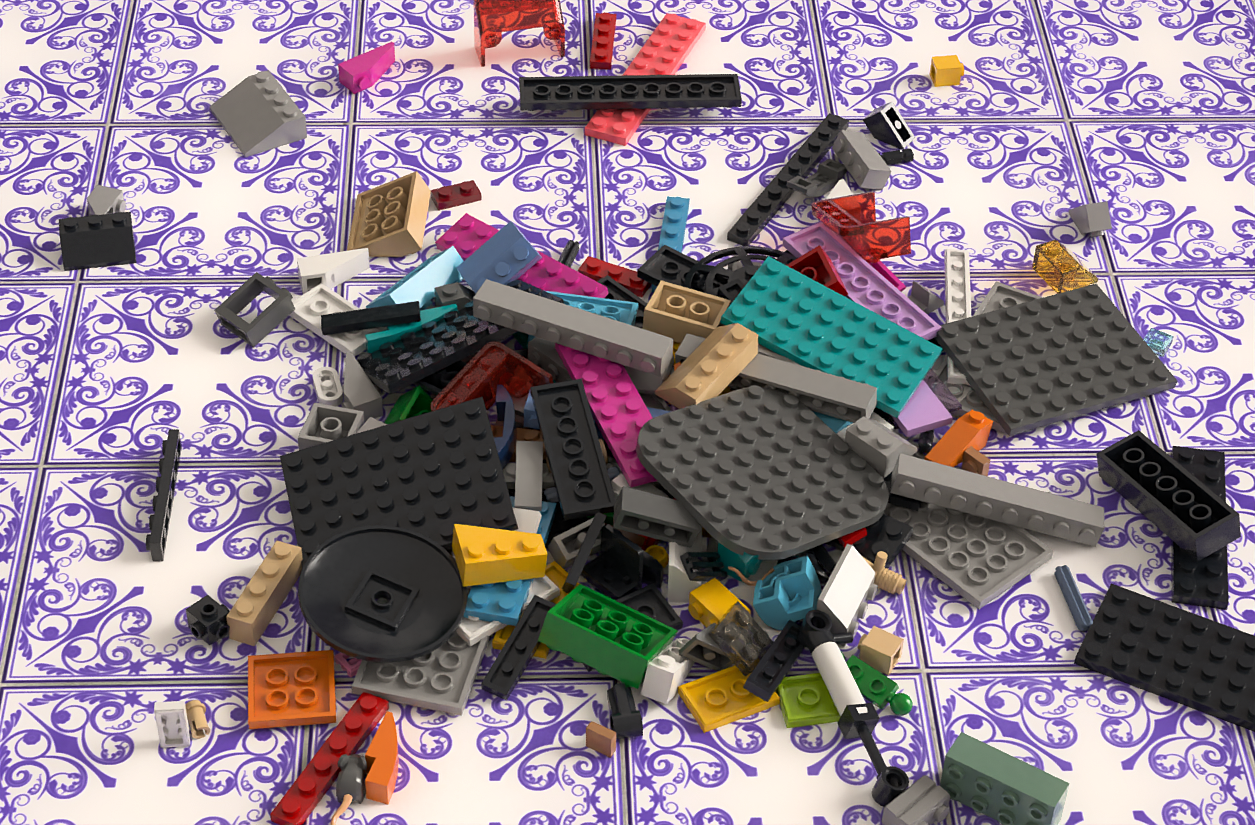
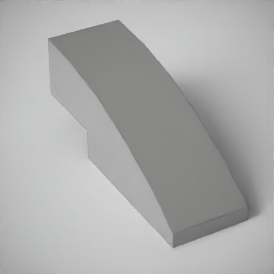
M517 441L515 508L533 511L542 510L543 442Z

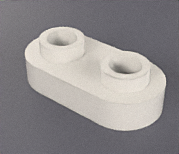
M332 367L316 369L313 372V385L318 402L331 406L340 405L343 402V389L337 371Z

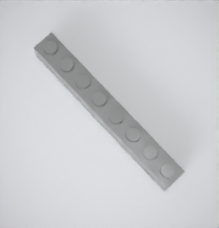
M488 279L485 280L473 297L474 317L661 377L672 359L673 338Z
M687 333L675 353L676 363H683L705 338ZM757 354L728 385L736 389L749 388L752 385H756L761 388L792 394L798 397L799 401L811 411L853 423L863 416L870 418L877 405V387L762 354Z
M902 453L899 454L892 472L890 493L1096 547L1105 528L1104 507Z

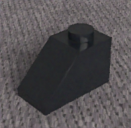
M892 101L874 109L863 119L875 139L900 150L904 149L915 139L914 134Z

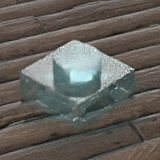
M1150 328L1143 340L1156 355L1164 357L1173 342L1174 336Z

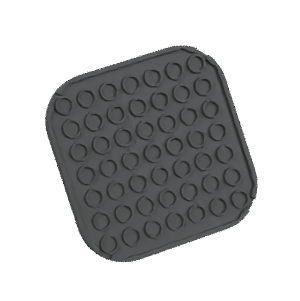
M752 385L749 388L738 389L702 401L697 405L693 404L654 417L642 426L637 439V456L645 469L676 500L681 502L685 509L714 539L724 547L742 556L746 552L751 555H759V560H780L791 557L874 524L884 514L889 499L888 488L880 474L857 453L851 450L849 445L816 416L814 412L800 402L798 397L773 389Z

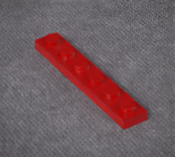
M366 692L359 696L271 812L272 822L278 825H303L338 778L341 768L338 767L340 757L343 754L351 755L358 751L389 709V701Z

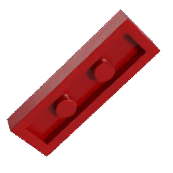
M590 256L585 259L578 269L579 273L596 282L608 275L641 298L652 285L637 277V271Z

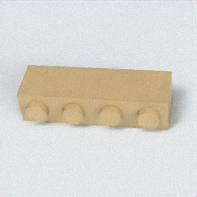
M278 540L275 542L226 616L227 624L230 627L229 639L251 646L257 644L301 574V561L303 559L301 547Z

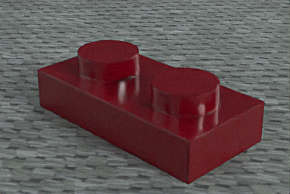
M474 180L443 186L431 190L430 193L431 199L438 211L482 200L481 191Z

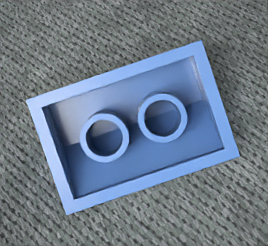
M510 221L457 267V270L471 289L477 293L486 279L507 286L508 283L522 276L542 256L514 223Z

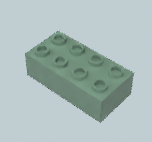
M961 732L945 755L940 787L949 793L950 799L956 800L978 813H983L1003 825H1058L1062 817L1070 783Z

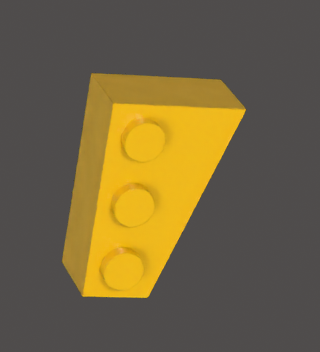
M454 524L452 549L463 587L545 577L547 551L541 534Z

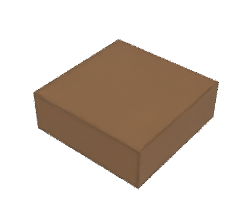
M591 721L586 727V747L611 758L616 751V732Z

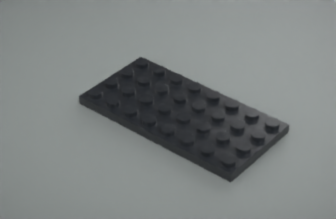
M514 280L507 284V286L564 304L562 298L521 280ZM473 301L465 304V308L459 311L446 313L443 316L444 318L437 322L430 321L422 326L423 329L416 333L413 331L407 332L396 342L384 343L379 347V350L358 356L357 361L374 385L389 394H393L518 331L474 317Z
M1111 583L1095 615L1093 624L1090 626L1076 654L1074 664L1255 732V636Z

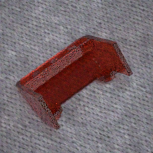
M560 0L473 1L474 48L481 67L485 66V48L496 47L502 40V32L543 27L545 37L549 40H554L560 57H565V26Z
M871 191L819 200L811 204L812 215L859 256L865 259L866 262L877 263L880 262V259L911 254L910 217L905 216L876 221L875 192Z
M490 342L433 399L431 411L483 397L486 411H488L496 402L497 385H503L511 397L522 398L529 393L530 387L552 384V375L504 344Z

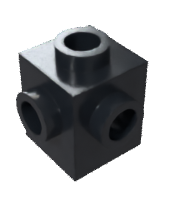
M206 595L186 609L188 627L197 639H202L208 645H212L229 633L230 627L227 624L226 616L230 611L224 604L220 605L209 595Z

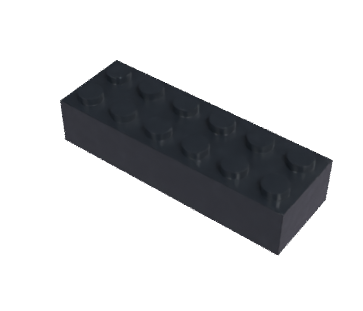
M1139 430L1097 453L1099 476L1197 562L1241 537L1239 513Z

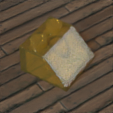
M1056 239L1036 246L1032 268L1057 294L1098 282V278L1071 250Z

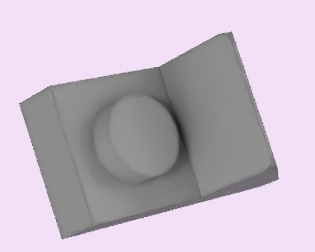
M913 281L912 292L908 298L921 310L929 314L944 306L942 299L916 281Z

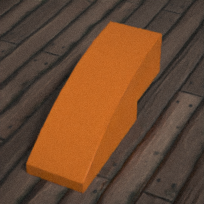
M389 711L386 712L365 754L367 763L366 773H368L365 779L366 799L384 804H389L394 792L399 763L396 724L393 713Z

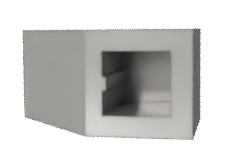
M96 185L87 197L89 216L125 212L126 210L123 190Z

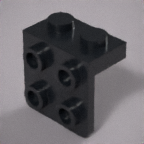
M605 524L601 530L600 555L584 566L581 576L607 597L617 600L642 588L644 553L638 544L630 541L618 529Z

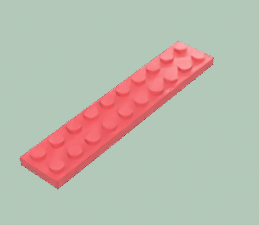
M667 13L623 75H675L704 33L706 23ZM651 108L597 110L585 127V135L626 146Z

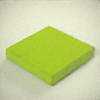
M820 673L785 677L776 689V693L780 697V707L787 728L838 722L841 717Z

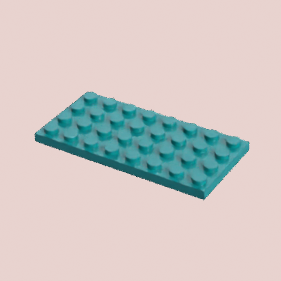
M769 256L724 312L720 323L723 325L739 323L758 334V344L801 366L877 387L876 407L895 418H898L943 349Z

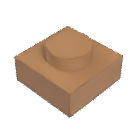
M971 446L964 451L961 469L988 476L991 460Z

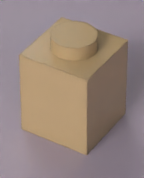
M873 626L868 635L863 634L859 640L857 647L860 650L859 659L889 676L901 658L904 639Z

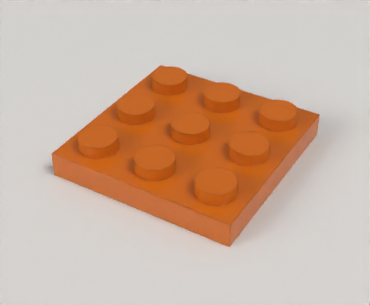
M333 650L248 656L249 729L336 723Z

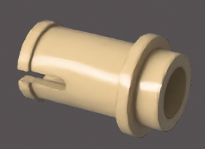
M199 700L189 701L185 704L191 735L196 739L204 738L205 734L208 735L210 733L205 717L206 707Z

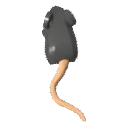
M343 754L338 761V767L341 768V771L337 778L336 796L338 802L341 803V800L343 802L332 816L331 825H336L337 818L346 811L351 801H357L358 804H361L365 798L367 763L364 755Z

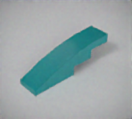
M457 304L420 310L421 321L387 326L386 331L366 334V353L379 350V347L384 343L400 340L401 336L407 332L413 331L416 333L423 329L422 326L430 321L437 322L450 311H458Z

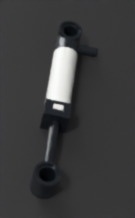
M811 610L806 614L798 630L797 639L804 647L809 649L841 716L837 724L844 738H861L878 774L877 781L872 788V798L880 806L885 807L907 789L909 778L900 768L886 766L871 735L880 718L873 704L865 703L837 645L852 643L854 640L853 634L851 632L832 634L830 631L832 620L829 615L820 610Z

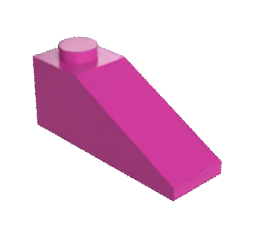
M391 41L338 64L339 82L353 94L372 87L395 62L394 43Z

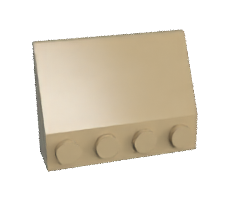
M417 171L357 195L347 251L368 248L369 257H403L408 254H414L422 249L431 190Z

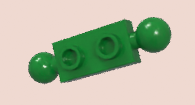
M852 654L846 664L862 697L882 710L887 703H890L893 713L899 716L907 715L913 707L910 696L905 693L895 694L899 689L896 682Z

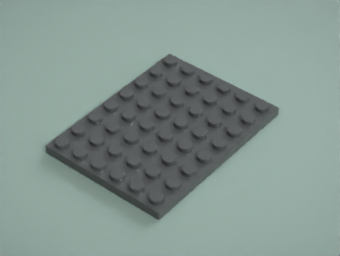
M1097 283L940 325L942 328L934 337L961 374L966 376L968 383L1008 436L1173 389L1178 382Z

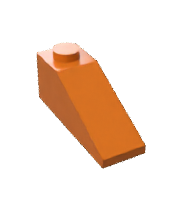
M969 411L957 419L925 456L924 460L950 467L957 466L963 461L966 449L972 446L979 451L986 446L993 421L985 417L981 412Z

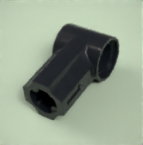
M624 683L615 684L611 689L607 690V700L611 713V730L616 732V739L643 736L642 717L640 711L636 710L631 687L625 686Z

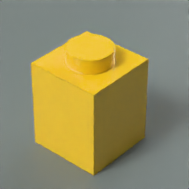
M957 55L934 56L931 58L929 75L934 86L960 85L961 76L964 75V65L960 63Z

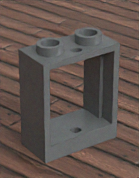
M256 272L214 311L222 326L254 348L295 310V307L291 300L293 297L286 288L280 289L270 277L266 276L264 278ZM262 291L276 299L250 324L237 315Z

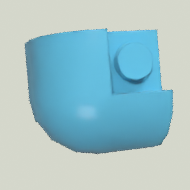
M808 555L773 566L774 571L766 576L763 581L757 580L753 606L761 620L773 629L783 630L789 620L796 623L797 620L804 619L809 611L817 610L818 598L822 590Z

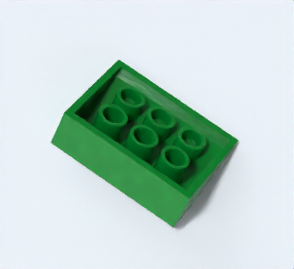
M579 584L547 612L538 641L546 644L551 650L560 651L570 656L578 663H585L595 668L600 674L609 675L621 681L627 687L639 689L643 685L648 663L672 643L678 630Z

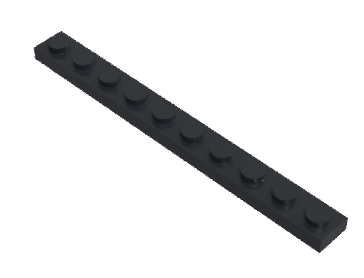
M829 113L728 231L727 240L742 246H749L795 192V190L786 186L787 181L796 176L806 178L834 145L840 130H847L849 120Z

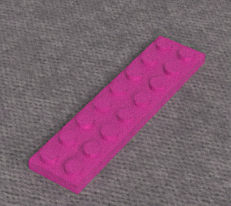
M466 213L435 244L437 249L441 251L454 246L463 261H465L499 230ZM538 250L537 252L542 258L517 279L544 291L605 298L609 294L606 286Z
M555 343V349L572 380L582 379L592 417L630 488L657 481L641 464L636 452L639 432L642 426L653 417L624 366Z

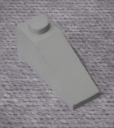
M351 352L346 353L344 402L342 403V408L364 411V422L370 417L375 419L383 416L381 395Z

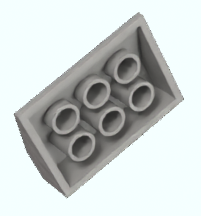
M269 70L248 76L209 106L212 114L245 157L307 138L305 115Z

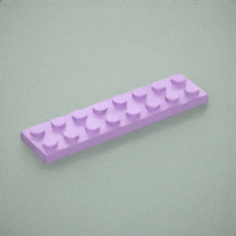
M822 222L783 238L782 245L797 258L820 245L831 259L848 292V295L845 296L848 299L926 340L936 337L937 332L941 330L942 327Z

